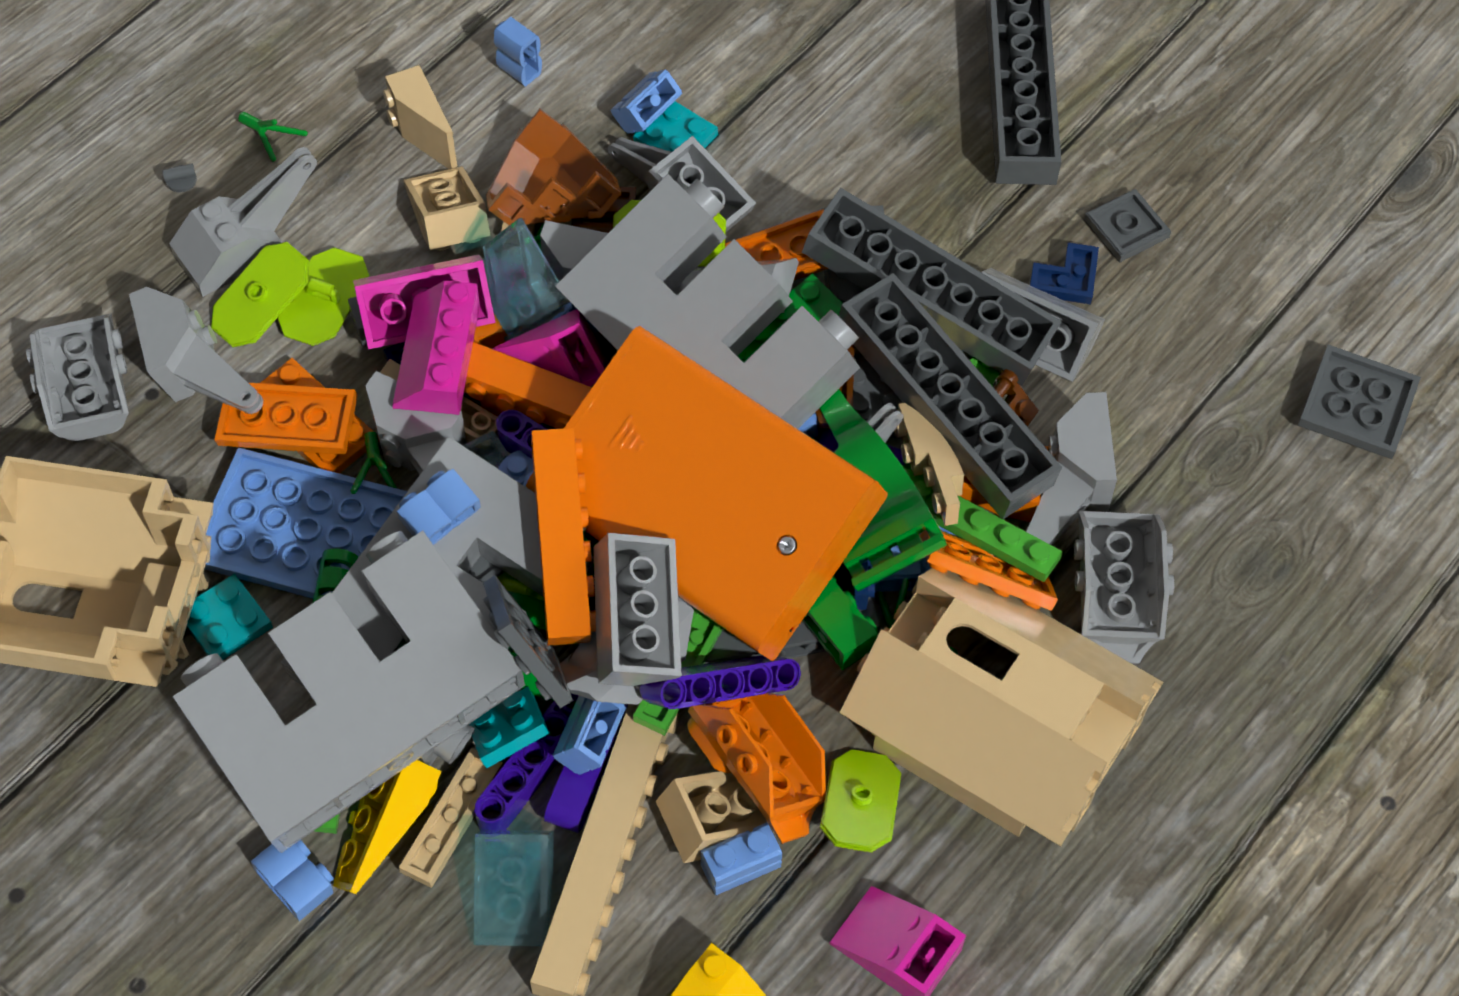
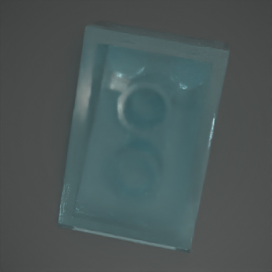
M522 218L517 219L483 246L493 312L509 339L538 326L570 303L555 287L559 280Z
M481 830L475 834L474 945L543 946L550 921L554 831Z

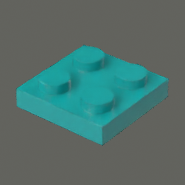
M674 101L644 131L637 132L633 139L638 143L673 152L693 136L706 148L717 137L718 127Z
M233 574L195 598L186 627L207 656L217 653L224 660L272 629L273 625L241 581Z
M529 687L515 692L469 724L474 728L472 737L479 758L486 769L549 734L536 699Z

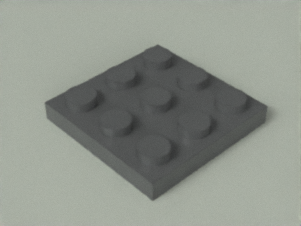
M1328 344L1298 426L1392 459L1400 441L1421 377Z
M495 575L483 583L487 597L483 600L491 612L489 618L496 628L494 631L496 638L506 650L511 647L517 654L515 660L526 675L532 672L538 681L535 684L546 700L553 698L560 708L564 707L573 699L555 650L551 645L547 646V640L498 578Z

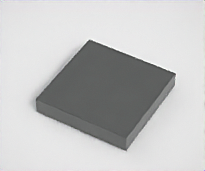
M1136 189L1085 213L1084 221L1119 263L1170 238L1171 230Z

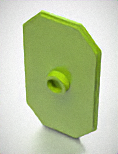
M288 242L265 246L213 305L211 328L232 347L256 343L307 285L309 260Z
M332 248L312 256L309 261L307 285L278 317L284 337L311 346L336 337L350 312L348 299L356 297L353 280L369 277L362 256L337 248Z
M853 749L832 760L820 829L834 846L872 853L892 841L901 780L900 770L886 755Z

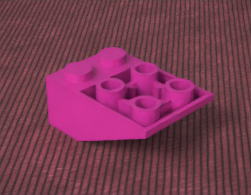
M578 309L492 348L587 386L594 385L609 364V360L586 318Z
M871 886L829 944L903 996H930L962 951L966 935L936 914Z

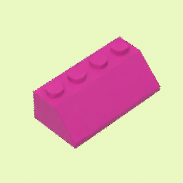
M474 255L353 280L368 349L405 342L414 297L443 281L477 284L480 308L476 327L496 323L481 256Z
M443 281L414 297L392 404L393 409L460 415L480 308L477 284Z

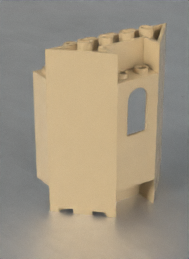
M6 456L2 468H0V663L156 687L161 682L162 674L169 675L177 667V658L185 659L189 655L183 642V636L196 594H203L208 590V582L203 572L206 563L210 562L211 536L206 535L210 519L213 516L214 503L174 497L167 479ZM27 584H39L82 591L73 619L20 611L13 605L14 594L19 588Z
M931 568L918 576V580L912 590L914 595L909 603L903 601L894 615L895 623L890 629L887 627L883 630L881 629L870 653L865 654L857 668L859 675L840 714L872 732L875 736L873 746L875 751L886 755L890 760L1019 837L1025 826H1028L1057 845L1062 846L1070 831L1074 832L1089 808L1097 788L1122 748L1126 749L1138 730L1149 705L1164 682L1041 611L1027 606L1015 596L1003 597L996 594L987 585L982 583L973 585L961 579L959 574L949 570L947 573H942ZM960 626L972 628L1017 654L1018 657L1003 680H1000L951 651L946 641L948 633Z

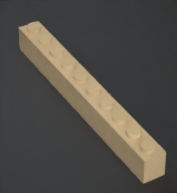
M628 704L530 981L532 994L539 996H584L586 994L590 981V974L586 972L590 960L596 962L599 956L602 940L598 939L602 926L607 928L611 921L614 906L609 904L613 893L619 894L625 878V873L621 872L624 860L631 861L636 846V840L632 839L635 828L641 829L644 824L647 808L643 807L646 796L652 797L655 792L658 776L654 775L657 764L663 765L669 748L665 741L668 733L674 734L679 720L678 713L664 736L634 722L633 715L639 704Z

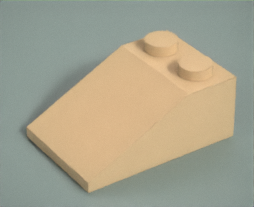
M420 65L385 76L387 89L383 90V94L388 107L391 108L386 110L391 126H397L404 139L446 168H457L452 129Z
M463 166L404 180V185L422 236L430 250H446L455 244L464 242L475 243L484 237L490 236L485 202Z
M722 771L676 778L656 800L683 863L701 860V850L745 831L752 832L753 828L767 822L732 773Z

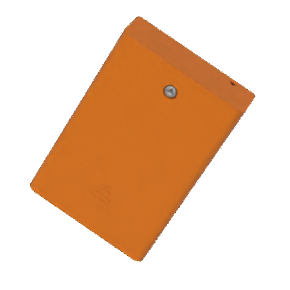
M641 326L636 327L629 334L564 427L574 428L575 439L582 440L583 460H577L578 473L585 474L586 494H580L581 507H587L589 527L586 529V532L598 541L607 533L675 539L678 597L771 661H774L888 496V493L878 481ZM533 472L527 481L526 487L535 493Z

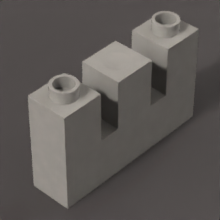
M667 174L555 287L617 350L620 349L633 329L641 326L799 429L860 368L847 350L859 337L831 309L817 321L801 306L743 363L737 356L793 301L779 282L735 239L678 295L673 292L727 236L713 219L724 208V205L698 179L684 190Z
M448 436L402 500L412 492L418 494L428 487L427 482L440 471L446 473L451 469L456 471L479 498L481 508L459 526L453 528L445 537L434 544V547L495 631L496 628L489 618L491 612L483 600L487 597L484 585L481 581L470 575L469 571L481 556L543 597L536 497L533 491ZM399 504L332 592L379 662L407 643L369 590L362 570L371 565V562L366 557L368 551L384 537L398 531H402L408 540L413 537L398 519L397 511L400 509ZM583 528L584 541H587V528ZM592 555V561L585 562L586 575L588 574L594 563V556ZM511 647L508 648L509 652L511 653L513 649ZM283 658L281 664L283 665L289 677L301 686H303L297 678V676L295 675V673L293 672V670L291 669V667L289 666V664ZM467 725L418 760L431 766L439 756L451 764L469 742L474 728Z
M423 530L409 540L402 531L394 532L377 542L366 555L371 562L370 566L362 570L367 586L407 643L379 662L331 591L268 633L316 704L287 725L283 723L237 654L225 662L217 653L208 655L191 665L181 676V680L186 688L175 694L173 698L269 841L280 853L293 846L525 686L523 671L509 650H506L500 644L494 634V629Z

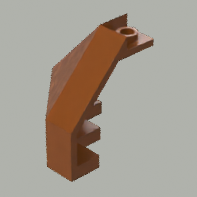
M539 108L523 130L519 129L486 194L488 210L512 228L526 227L528 224L545 223V220L560 223L568 222L574 218L589 217L591 219L602 217L620 196L621 190L617 178L563 123L560 124Z

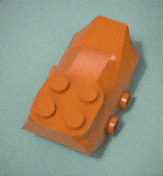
M767 693L689 707L688 712L692 717L687 725L691 737L699 745L714 769L725 773H732L765 817L781 844L808 835L812 815L816 807L825 801V750L786 696Z

